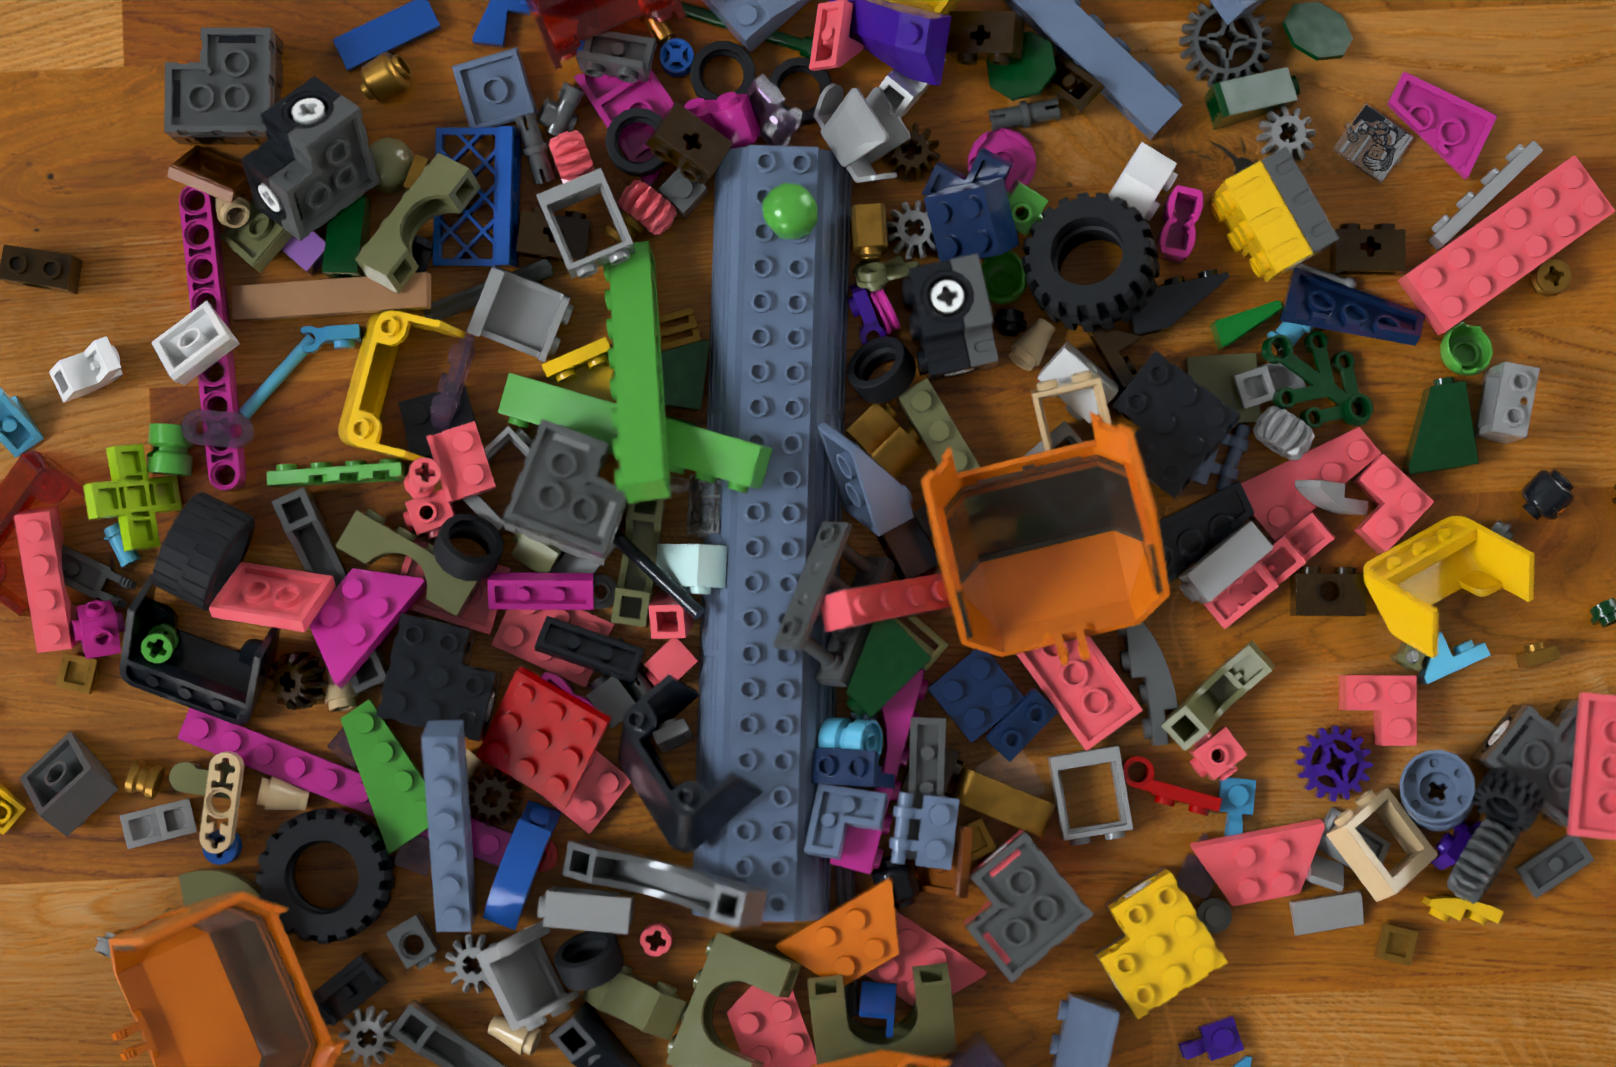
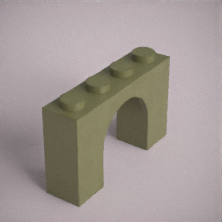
M717 932L716 937L713 936L707 945L706 956L708 957L703 969L697 972L694 978L693 988L695 990L690 1002L686 1003L681 1014L680 1021L682 1023L678 1034H675L668 1044L667 1053L669 1056L666 1064L673 1067H762V1062L729 1048L718 1037L713 1024L715 1003L726 988L738 982L748 983L777 997H790L802 965L730 933Z
M947 963L912 967L915 990L914 1006L904 1019L894 1024L893 1038L886 1037L887 1026H867L858 1022L850 1015L845 1003L842 975L807 979L817 1065L880 1050L916 1056L957 1052L951 983Z

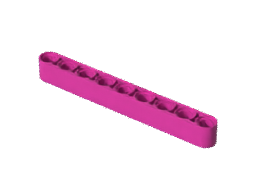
M187 186L179 195V208L190 310L192 312L199 307L207 297H215L216 307L214 310L231 331L222 245L219 238L220 227L215 199L212 195ZM197 195H204V206L200 210H192V199ZM203 228L208 229V240L204 244L196 245L194 240L196 232ZM207 262L211 263L213 267L211 275L208 278L200 279L198 275L200 266ZM231 350L198 375L208 476L215 488L225 492L239 491L246 482V466L240 412L238 411L239 402L233 350ZM221 364L224 369V375L219 381L212 382L209 372L214 365ZM224 398L228 404L227 411L221 416H216L213 412V405L218 399ZM222 433H229L231 445L226 450L220 451L217 447V439ZM226 467H232L235 471V479L229 485H224L220 479V474Z

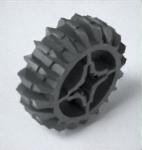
M1211 2L1210 9L1206 4L1200 3L1197 7L1199 14L1189 13L1187 19L1191 24H1183L1181 31L1187 36L1181 37L1178 44L1182 47H1189L1180 53L1181 59H1192L1187 64L1186 70L1192 71L1195 68L1199 70L1195 76L1196 81H1200L1206 75L1209 77L1207 87L1211 88L1216 80L1222 82L1253 75L1252 71L1257 74L1262 73L1264 67L1260 62H1268L1271 57L1264 50L1270 49L1273 46V41L1263 39V37L1271 33V28H1260L1259 26L1265 21V15H1259L1254 18L1252 16L1256 10L1254 8L1236 20L1246 28L1251 37L1249 38L1248 35L1240 34L1236 31L1234 22L1227 25ZM1221 18V24L1217 33H1208L1206 37L1199 36L1203 25L1213 19ZM1224 33L1225 37L1229 38L1228 42L1232 41L1233 43L1227 53L1226 49L1222 48L1223 44L1219 45L1218 43ZM1200 48H1203V51L1212 52L1216 56L1217 66L1210 63L1204 57ZM1245 49H1252L1251 57L1246 63L1239 67L1230 68V62L1233 59L1234 53L1244 52Z
M1484 819L1472 838H1470L1452 869V873L1447 881L1448 889L1454 892L1457 897L1473 904L1482 899L1510 856L1521 832H1516L1514 827H1512V832H1510L1504 825L1494 820Z

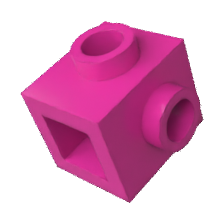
M95 600L85 605L76 606L77 620L71 621L74 640L81 642L86 659L121 653L119 633L125 632L124 621L121 612L115 613L111 600Z

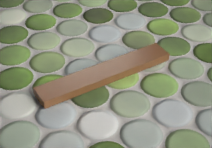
M427 272L414 273L399 294L367 276L232 286V320L236 322L376 313L389 310L431 309V274Z

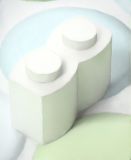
M1141 142L1110 191V200L1113 201L1115 197L1126 200L1129 208L1135 207L1142 214L1143 219L1150 221L1160 205L1155 201L1161 189L1168 192L1178 174L1173 172L1177 163Z

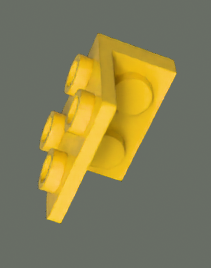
M606 337L542 364L545 374L552 385L616 403L610 391V378L612 371L615 369H611L609 364L608 349L611 346Z

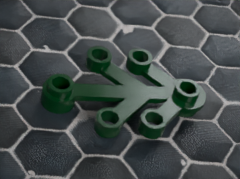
M1320 331L1308 334L1304 339V347L1309 353L1313 354L1316 371L1293 354L1292 342L1285 335L1278 334L1267 338L1263 342L1262 356L1267 362L1271 364L1281 363L1311 385L1298 389L1285 387L1277 390L1273 394L1275 406L1280 409H1288L1296 403L1327 397L1338 406L1323 410L1311 407L1301 412L1299 419L1303 420L1311 429L1321 426L1322 423L1343 419L1346 424L1355 427L1368 422L1373 413V404L1368 396L1358 391L1353 369L1355 360L1350 352L1342 351L1336 353L1330 361L1327 352V336ZM1314 337L1319 341L1318 348L1313 344ZM1272 345H1273V346L1276 348V350H1277V355H1276V356H1275V355L1273 354V352H1272V349H1271V346H1272ZM1340 357L1345 360V368L1340 364ZM1332 369L1341 374L1343 390L1335 385ZM1283 393L1288 397L1287 404L1282 401ZM1352 404L1356 407V415L1352 411ZM1309 413L1314 415V424L1309 421Z

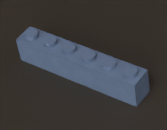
M1002 0L1013 11L1021 15L1025 22L1040 37L1052 43L1053 49L1058 54L1060 53L1101 82L1105 88L1100 93L1150 141L1180 111L1183 104L1179 101L1181 97L1178 92L1170 85L1166 84L1163 86L1155 79V71L1142 60L1137 62L1129 54L1131 49L1119 37L1113 39L1104 30L1106 26L1099 17L1093 13L1088 15L1079 7L1081 5L1080 0Z
M464 720L428 721L421 739L436 932H471L477 916V899Z

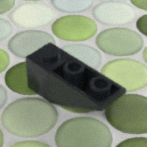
M1210 269L1197 273L1198 279L1185 281L1184 276H1178L1164 280V286L1157 287L1154 295L1146 294L1148 304L1142 311L1135 309L1131 312L1133 319L1128 321L1130 333L1145 336L1166 331L1229 278L1228 272L1219 274L1218 269Z
M585 1002L563 1019L549 1035L557 1047L576 1067H642L588 1002Z

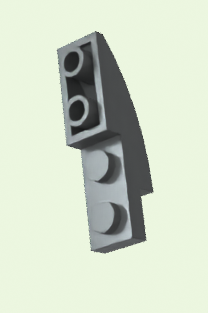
M1142 621L1139 625L1117 630L1118 637H1124L1125 651H1120L1122 672L1128 671V678L1142 677L1143 683L1138 684V697L1140 705L1146 704L1147 718L1142 719L1144 739H1150V745L1153 746L1167 745V732L1161 725L1165 721L1164 709L1178 708L1175 688L1163 653L1155 638Z

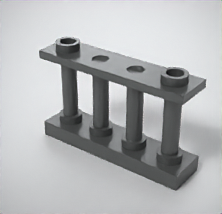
M822 522L773 643L776 649L800 651L804 649L820 662L814 679L821 685L849 687L873 623L833 631L826 649L810 637L809 634L816 618L824 624L820 607L828 587L836 593L851 588L890 582L896 567V563L889 557L861 556L847 544L846 541L852 529V525L849 522ZM840 556L857 570L851 587L834 574Z

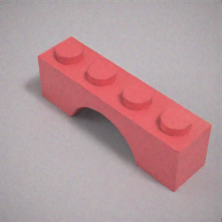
M59 505L23 510L14 515L37 653L72 649L80 641L74 640L71 621L77 620L76 607L72 605L68 597L63 577L62 546L64 535Z
M943 573L832 593L824 597L820 609L825 631L832 632L892 618H908L930 614L950 608L951 603Z

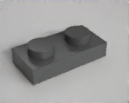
M1566 833L1514 869L1534 898H1538L1593 862L1594 858L1579 836L1567 835Z

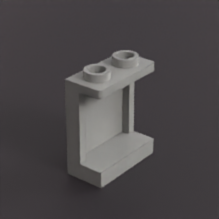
M492 265L466 332L478 337L480 335L534 356L539 361L545 363L547 355L555 356L561 338L555 335L560 323L567 325L574 306L568 304L570 295Z
M543 921L524 928L475 954L512 1031L526 1026L528 1031H531L547 1022L545 1018L547 1014L551 1013L552 1017L568 1011L571 1009L569 1002L580 996L577 990L566 993L539 939L551 932L549 927H543Z

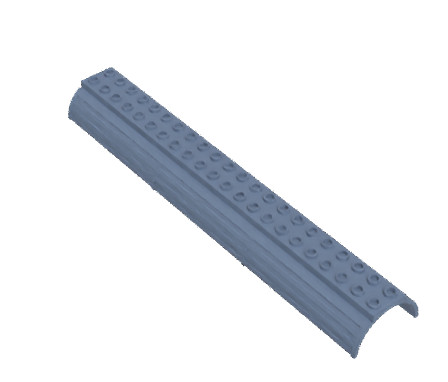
M748 145V147L729 149L715 171L707 430L772 448L761 489L749 487L748 493H743L727 488L729 481L717 478V480H721L720 485H714L712 489L707 485L708 491L706 496L720 495V499H706L708 510L705 505L707 518L711 519L714 506L708 504L713 502L717 504L719 530L718 533H703V544L727 546L725 588H711V595L701 594V606L705 610L701 615L698 687V694L700 696L698 697L695 782L700 784L708 793L734 772L759 786L763 793L693 851V869L768 890L762 921L819 920L830 911L831 864H829L830 858L807 855L804 852L818 787L817 783H812L814 750L818 748V735L823 721L827 717H836L837 686L821 685L814 679L820 662L804 649L803 651L776 649L773 643L822 522H842V501L818 425L824 422L844 436L852 176L847 168L841 166L830 150L802 146ZM783 183L799 184L807 189L818 207V222L811 233L799 240L780 238L767 225L763 217V200L771 189ZM839 559L838 564H837V566H836V569H835V571H834V574L837 575L839 578H840V559ZM828 587L825 596L835 592ZM816 618L809 636L826 649L832 632H826L824 624ZM691 909V914L706 917L703 914Z

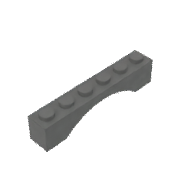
M303 487L271 501L305 571L333 576L336 589L347 576V571L312 491ZM379 645L350 679L355 693H364L384 684L389 667Z
M595 840L568 841L562 873L563 876L586 883L633 891L671 901L693 909L708 919L739 928L761 925L768 891Z
M417 1000L412 1001L389 1032V1034L414 1052L441 1067H509Z

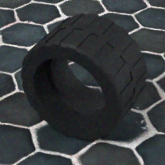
M204 492L195 494L182 508L162 543L152 573L154 586L203 610H209V605L240 562L244 560L255 529L254 517Z

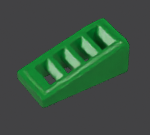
M1276 300L1214 321L1210 328L1217 349H1224L1278 313L1283 308L1281 301Z

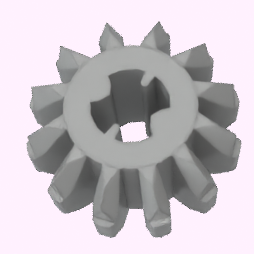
M1287 106L1280 108L1279 115L1275 111L1270 110L1267 113L1268 121L1262 120L1258 125L1265 133L1258 134L1256 141L1260 143L1267 142V145L1261 149V154L1265 155L1270 150L1275 153L1287 146L1292 158L1294 156L1298 161H1302L1306 157L1304 150L1311 151L1314 147V144L1308 139L1316 135V130L1305 128L1312 121L1311 117H1305L1301 121L1298 118L1301 114L1300 108H1296L1292 115H1289ZM1282 129L1284 133L1289 130L1293 135L1285 141L1279 137L1283 132Z
M918 200L915 203V209L912 211L906 201L903 202L902 210L904 214L902 215L898 210L893 209L890 215L897 222H886L887 230L894 231V233L887 236L888 243L899 241L893 252L899 254L904 247L907 248L906 259L908 260L912 259L913 250L917 249L919 257L923 259L926 257L924 246L932 251L937 249L935 241L931 239H934L927 209L924 213L921 212L922 201ZM909 224L913 227L919 224L921 226L920 233L923 234L921 236L914 234L910 237L907 235L908 227L905 226Z
M1277 406L1267 407L1264 413H1261L1257 419L1256 425L1252 430L1256 439L1262 442L1265 447L1289 460H1300L1303 454L1307 453L1311 447V442L1315 437L1311 427L1306 425L1303 420Z
M472 934L465 936L466 946L461 941L456 940L453 942V946L458 953L449 951L445 956L448 960L455 962V964L446 966L445 972L451 973L456 971L458 974L451 980V984L456 985L461 979L464 980L462 991L465 993L469 992L472 983H474L477 993L484 991L483 981L490 986L483 970L480 971L475 968L471 971L467 966L470 963V960H467L468 956L474 959L476 958L475 954L487 949L484 946L487 936L484 934L480 935L477 944H475ZM497 942L491 943L488 947L496 944Z
M374 1006L367 1008L366 1016L359 1008L353 1011L355 1020L346 1018L343 1021L344 1026L350 1031L345 1030L339 1033V1038L349 1040V1043L343 1046L342 1052H348L353 1049L355 1053L351 1056L350 1061L355 1063L362 1055L365 1067H369L372 1064L373 1057L378 1064L384 1063V1053L393 1055L396 1051L389 1042L398 1041V1039L389 1034V1030L393 1028L396 1020L386 1024L384 1019L387 1017L388 1011L383 1010L378 1017H375L376 1010ZM372 1029L376 1033L373 1038H377V1041L373 1040L368 1044L363 1040L366 1035H362V1032Z

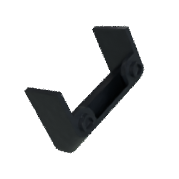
M150 574L127 611L119 670L121 677L126 683L135 688L236 725L247 723L257 706L272 668L271 664L274 663L281 628L271 627L264 640L249 639L245 641L240 652L177 629L178 616L169 605L154 600L156 586H154L152 581L153 574ZM170 624L177 630V635L179 636L178 646L173 650L172 655L167 661L163 663L148 661L141 652L142 641L154 625ZM158 639L157 645L163 647L164 642Z
M669 674L626 712L622 725L618 761L668 843L673 848L688 853L697 849L763 792L759 786L734 772L708 793L700 784L694 781H685L677 786L649 742V739L653 736L652 732L659 729L660 724L673 719L700 695L695 689Z

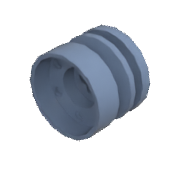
M1428 750L1414 756L1404 767L1400 778L1401 804L1417 826L1430 831H1448L1461 825L1470 815L1474 805L1473 800L1475 799L1474 776L1468 764L1456 754L1444 750ZM1435 787L1437 790L1444 788V800L1440 801L1437 797L1430 799L1431 788Z

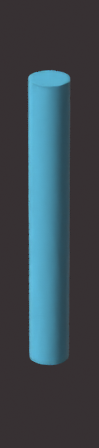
M307 334L238 411L247 419H250L308 355V353L302 351V346L314 344L315 339Z

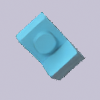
M0 387V442L16 458L40 442L44 437L16 396L10 398Z
M1438 632V656L1431 658L1425 655L1422 669L1417 677L1419 683L1429 684L1490 656L1486 644H1474L1472 639L1454 646L1453 650L1455 653L1452 654L1442 632Z

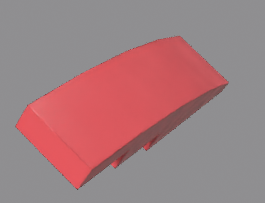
M1314 511L1310 512L1282 537L1273 542L1271 545L1274 548L1212 601L1203 603L1220 625L1226 629L1274 591L1279 584L1306 564L1311 557L1333 541L1335 536Z

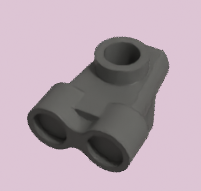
M564 81L558 95V101L548 97L545 99L537 117L538 124L545 126V130L554 136H558V134L566 131L571 132L578 118L574 110L576 106H579L584 91Z

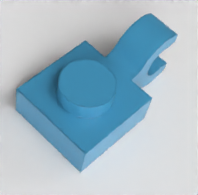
M359 324L324 326V328L305 326L301 328L302 334H313L315 336L314 344L302 346V351L309 354L319 351L325 343L334 344V349L355 348V342H362L363 338L362 327Z
M1228 777L1223 781L1219 779L1218 797L1222 798L1219 811L1227 812L1224 837L1241 834L1243 828L1242 814L1253 815L1256 780Z

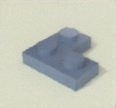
M818 783L804 852L807 855L841 860L848 826L882 831L889 799L887 794Z

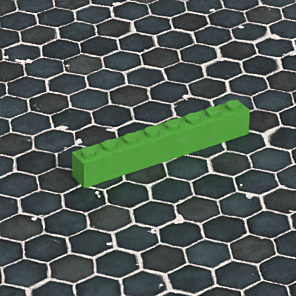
M649 240L633 243L635 252L630 254L631 257L627 261L617 265H611V263L603 265L606 282H610V289L605 290V301L608 311L611 310L612 318L606 320L608 337L610 340H613V348L608 349L609 364L611 369H615V378H610V390L612 398L616 399L617 408L611 409L614 429H618V438L613 439V449L616 460L620 459V469H615V482L617 490L624 491L628 503L671 497L656 262Z
M508 374L498 413L510 416L508 423L528 428L529 423L539 425L541 419L609 443L608 453L614 454L613 439L618 438V429H614L611 409L617 408L616 403L524 376ZM666 418L669 471L684 474L685 468L696 471V479L713 484L716 483L717 478L729 481L727 488L743 493H748L749 487L761 489L772 448Z

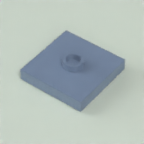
M519 47L452 66L470 128L497 127L514 122L515 117L523 114L525 117L530 112H535L538 115Z

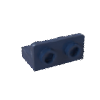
M1031 689L990 731L986 739L997 752L1010 762L1058 711L1036 689Z
M816 748L814 750L812 783L894 789L895 774L882 773V766H878L879 754L877 751Z

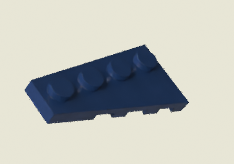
M1295 267L1290 276L1280 321L1416 346L1421 337L1425 314Z

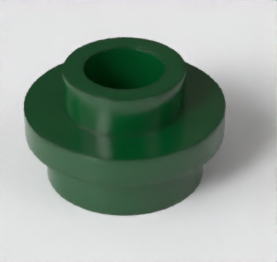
M1615 598L1603 601L1589 610L1592 615L1591 623L1593 625L1601 624L1602 628L1616 623Z

